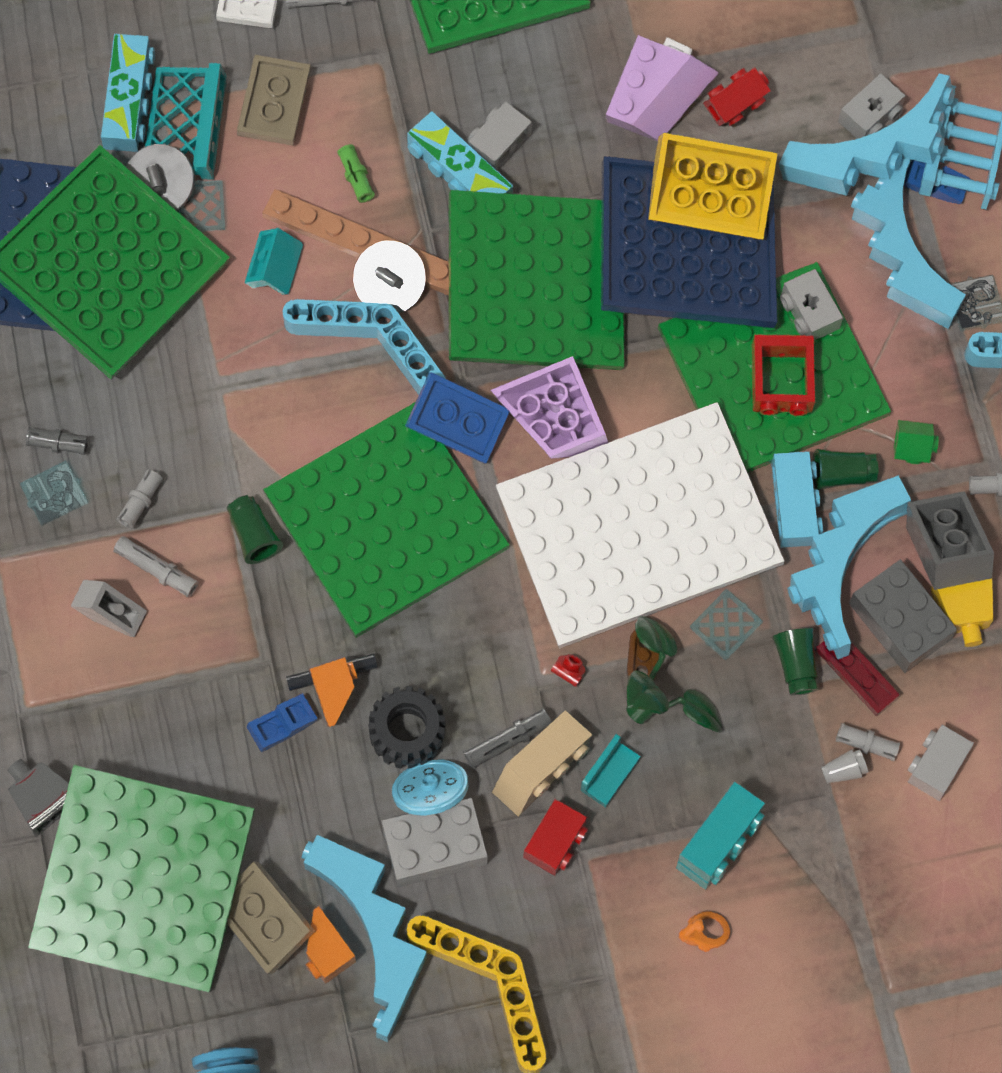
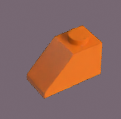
M345 657L309 669L328 727L336 724L354 688L353 680L358 679L353 662L347 663Z
M318 906L313 911L311 926L315 932L308 940L306 954L309 962L305 965L316 980L321 977L326 984L356 962V958Z

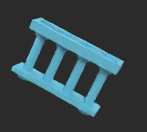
M954 98L952 104L947 105L944 111V121L940 128L942 138L949 139L951 136L994 146L992 157L989 159L950 150L948 146L944 145L942 153L940 155L937 154L933 165L925 164L919 194L930 196L933 186L939 187V184L983 194L981 209L986 210L990 199H996L999 183L994 181L1002 148V111L959 102L958 98ZM959 113L998 122L997 133L993 135L955 126L953 122L948 121L949 115ZM946 160L989 170L987 181L983 183L942 173L943 170L938 169L939 162L944 163Z

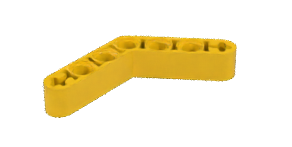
M416 916L411 919L407 926V937L411 945L427 951L428 954L496 981L517 1065L523 1073H540L546 1062V1052L520 957L510 950L429 917ZM425 927L427 935L423 934L421 938H417L415 930ZM437 931L439 933L436 938V945H432V937L435 938V932ZM446 938H454L459 945L455 950L447 951L443 949L441 943ZM480 949L485 951L488 957L484 962L476 963L470 958V954L474 950ZM510 961L515 964L516 971L510 975L503 974L499 970L500 964ZM512 991H518L523 994L524 1001L519 1005H513L508 1002L507 995ZM521 1021L528 1022L532 1026V1032L524 1036L519 1035L515 1030V1025ZM531 1043L533 1056H539L534 1066H531L529 1061L524 1062L527 1058L526 1045Z

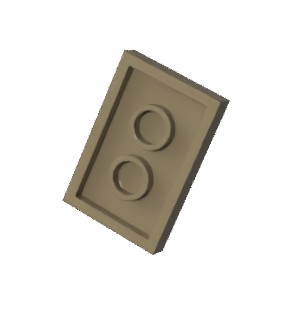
M254 55L237 127V136L294 146L311 72V64Z
M253 862L239 876L228 926L266 973L273 974L315 930L259 862Z

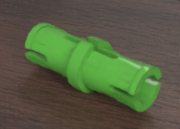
M350 144L341 147L337 154L340 156L346 171L344 176L347 182H351L357 201L364 203L371 200L375 193L366 176L368 171L365 165L361 164L355 146Z

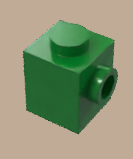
M898 420L893 445L894 459L905 460L910 464L930 463L931 453H937L939 436L934 435L933 424Z

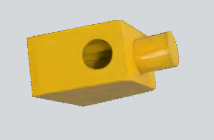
M992 578L936 590L932 586L931 593L934 601L957 628L955 633L962 632L965 647H974L982 644L980 630L989 628L993 621Z

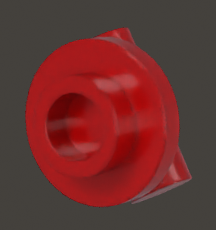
M571 654L561 655L553 665L551 672L577 687L583 678L585 667L577 656Z

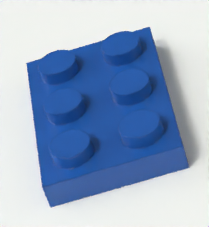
M429 372L405 427L486 464L509 411L507 408Z

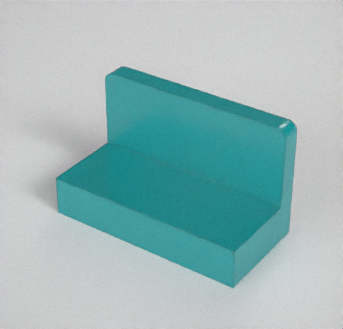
M280 228L260 231L244 283L251 288L269 286L282 295L289 294L303 243Z
M615 734L581 784L580 791L605 808L641 757L620 743L621 736Z

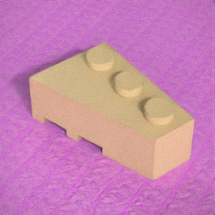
M565 710L505 765L492 793L519 817L536 798L541 797L555 779L559 780L570 768L569 764L574 759L578 762L585 756L589 750L587 744L592 734Z

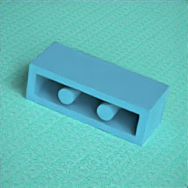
M810 452L774 454L771 468L780 548L811 546L812 537L823 533L822 518H817L816 507L820 506L819 490L813 488V479L817 477L815 461H810Z

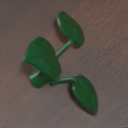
M639 616L635 623L636 634L645 647L658 653L659 658L649 676L641 671H633L629 675L626 707L629 717L638 724H644L654 713L658 715L664 714L670 707L682 704L684 713L692 721L702 727L721 733L723 731L722 723L717 709L705 695L696 690L688 689L684 692V698L678 697L668 702L666 695L654 684L653 680L666 655L674 657L677 654V644L672 634L662 624L653 619Z

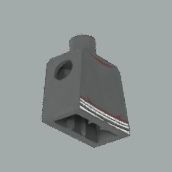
M19 759L8 768V772L16 780L9 787L8 791L32 833L37 837L61 817L69 783L43 762L30 769L22 759Z

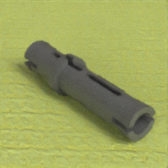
M542 708L522 721L519 719L513 721L511 727L471 749L465 750L463 753L471 768L474 769L481 763L499 755L521 741L523 743L530 741L529 737L548 727L552 721L546 710Z

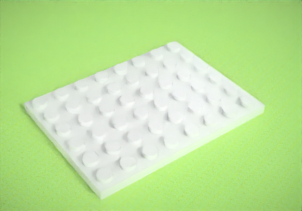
M718 402L496 485L497 492L559 649L637 620L639 616H648L784 564L783 557Z

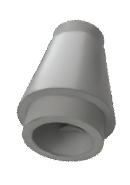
M852 749L821 767L827 784L862 778L863 774L869 772L861 750L853 752Z

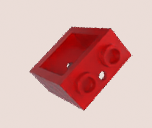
M754 335L752 343L753 412H760L763 415L790 412L791 415L802 416L808 412L812 413L815 403L814 336ZM762 357H804L805 395L763 394Z

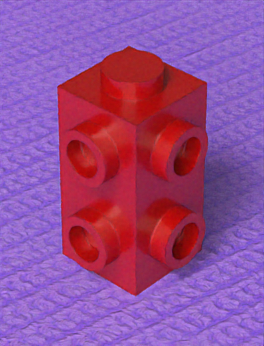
M755 67L749 71L742 68L730 77L733 82L724 88L722 84H719L707 93L710 98L703 102L718 126L726 122L729 126L733 125L744 117L741 112L750 106L754 110L766 101L764 95L771 90L768 87L769 81L762 71H757Z

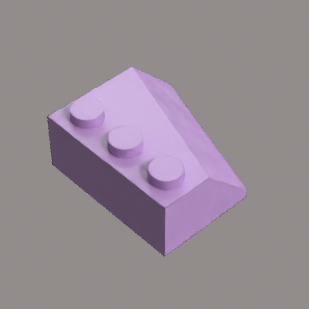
M638 36L606 112L607 122L658 141V137L661 134L669 133L681 119L684 112L698 99L702 91L716 78L719 72L691 55Z
M573 356L491 390L551 459L572 457L608 443L605 431Z

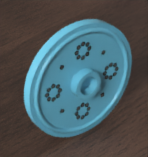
M429 760L423 765L418 763L415 764V767L403 771L394 781L392 796L397 807L406 813L433 815L452 808L464 798L469 787L468 777L465 770L454 762Z

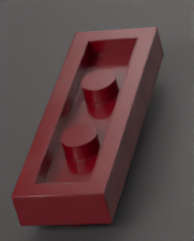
M824 641L816 647L815 651L876 717L899 698L900 694L852 642L849 655L837 659L834 650H828Z

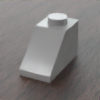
M83 580L71 604V607L92 621L130 637L135 636L147 610L103 581Z

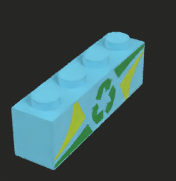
M114 34L101 132L103 148L106 150L138 152L139 142H144L145 125H142V116L148 115L149 106L148 99H145L146 90H151L152 74L148 73L149 64L153 65L155 60V48L150 47L148 36Z
M432 111L407 133V148L410 153L417 159L421 157L428 164L427 166L433 175L438 178L441 176L448 182L450 190L513 194V185Z

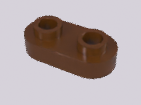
M636 630L631 633L629 639L627 678H629L633 671L638 669H644L649 676L659 658L658 653L639 646L640 640Z

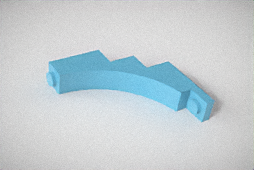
M317 835L314 842L308 841L301 858L305 859V869L332 885L353 907L363 923L371 943L375 961L374 1002L387 1007L386 1011L380 1009L373 1027L377 1028L376 1037L388 1042L426 961L427 951L396 938L405 918L406 908L375 894L385 873V865Z

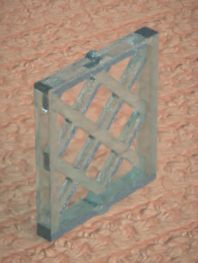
M198 180L194 182L196 189L192 192L186 204L191 201L197 207L191 213L183 207L177 212L180 213L181 211L187 216L186 220L194 221L198 225L196 228L201 233L204 231L225 230L223 181ZM204 186H216L210 194L203 189ZM199 191L206 196L201 203L193 198ZM218 191L220 193V202L213 197ZM209 200L217 205L211 212L204 207ZM200 209L207 214L201 222L194 217ZM219 209L221 211V220L214 215ZM210 218L218 223L214 226H205Z
M725 589L689 628L705 641L707 646H710L722 658L727 660L763 621L745 603H742L730 591ZM727 598L733 600L738 605V608H727ZM723 599V608H714ZM728 612H738L739 622H728ZM742 612H746L751 616L754 622H743ZM709 613V623H700ZM713 613H724V622L713 623ZM739 626L740 636H729L728 627ZM743 626H753L745 635L743 634ZM699 627H709L710 637H706L701 633ZM713 627H724L725 637H714ZM714 641H725V651L720 650L714 644ZM729 641H738L729 651Z

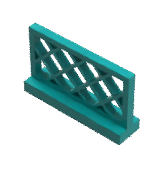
M209 63V68H156L145 147L154 145V143L169 145L178 138L184 145L179 151L183 154H186L188 151L194 156L192 166L194 175H200L203 180H213L227 81V75L220 63ZM163 76H175L179 80L168 91L162 86ZM195 77H205L204 84L196 91L187 84ZM182 87H185L191 95L179 104L172 96ZM169 99L176 107L163 117L159 112V106ZM194 100H197L201 104V109L190 117L184 109ZM181 112L188 120L175 130L169 121ZM166 125L172 133L159 142L155 138V133L162 126ZM193 125L198 130L197 136L187 143L181 137V134Z

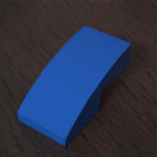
M911 160L903 186L919 193L926 163ZM947 166L941 169L943 170L942 173L970 179ZM939 184V187L933 186L930 197L961 204L966 190Z
M302 693L277 705L274 711L248 722L247 729L262 753L316 722L318 718Z

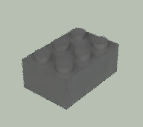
M965 491L907 503L906 529L934 590L992 578L994 551Z
M901 559L855 591L849 602V605L904 673L951 641L957 631V628Z

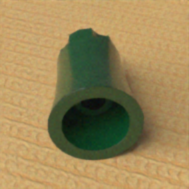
M815 449L813 461L816 463L817 477L813 480L816 489L822 490L831 487L864 485L866 482H877L879 465L876 454Z
M244 495L228 504L227 511L230 515V522L241 545L245 563L258 564L274 557L281 551L283 543L271 528L253 496Z
M794 629L772 636L783 668L785 683L788 684L789 694L791 696L805 695L818 691L814 629Z

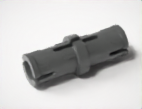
M29 427L27 430L29 434H26V446L48 448L54 453L66 451L82 455L86 454L87 450L85 448L88 447V436L63 433L60 429L48 431Z

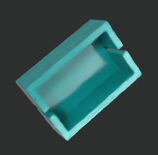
M734 782L681 852L676 869L705 890L711 883L716 886L726 873V868L729 865L727 863L728 859L734 862L743 850V845L747 841L745 836L749 835L752 837L761 826V821L765 817L761 813L765 803Z

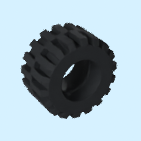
M406 686L405 691H400V687L393 688L392 694L389 695L388 692L382 694V700H376L373 705L374 710L370 711L368 724L370 742L374 746L378 757L383 756L385 763L389 765L393 762L395 763V768L402 769V765H408V768L415 767V764L420 763L423 765L427 763L429 758L433 760L437 756V750H441L443 739L445 738V715H443L440 703L436 704V698L432 694L429 696L425 695L424 689L419 688L418 692L413 691V686ZM412 714L424 722L425 731L419 738L413 741H401L392 736L389 732V725L400 715Z

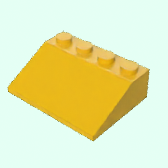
M668 133L661 134L658 137L654 161L648 220L763 240L778 153Z

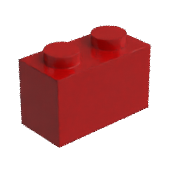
M555 799L526 846L523 858L554 876L559 869L565 871L573 857V854L569 853L574 843L580 845L589 830L585 827L587 817Z

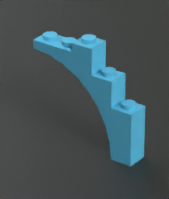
M939 73L930 90L913 109L898 121L878 132L856 140L834 144H808L789 141L779 162L783 180L847 196L851 186H855L859 173L890 180L894 170L899 169L902 157L933 165L937 154L940 155L945 144V139L942 138L940 130L944 121V111L947 105L952 104L955 96V89L952 88L950 76Z
M902 157L899 169L894 170L890 180L879 178L875 188L868 185L863 194L861 192L857 193L851 204V207L854 209L852 220L875 231L868 244L872 248L869 258L893 270L886 283L890 287L887 298L949 329L966 294L941 278L928 265L915 246L908 231L903 210V185L911 159Z
M899 475L834 499L832 511L829 513L834 529L812 537L811 549L808 550L810 560L814 566L791 575L790 587L787 589L792 603H798L802 613L811 609L814 622L817 626L821 624L825 632L823 638L828 650H834L837 659L848 656L851 645L843 623L840 603L841 587L845 573L858 550L873 534L888 523L907 514V503L911 502V499Z

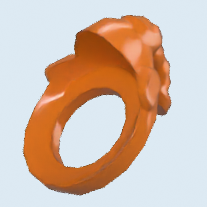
M704 911L692 916L688 920L687 927L679 932V938L688 945L698 946L700 950L709 952L710 949L719 948L728 941L730 928L726 919L720 914ZM705 919L718 921L723 929L722 936L717 939L705 936L702 932L704 930L702 921Z

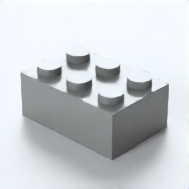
M472 798L461 800L452 808L433 815L406 814L382 820V830L397 888L487 865V853Z

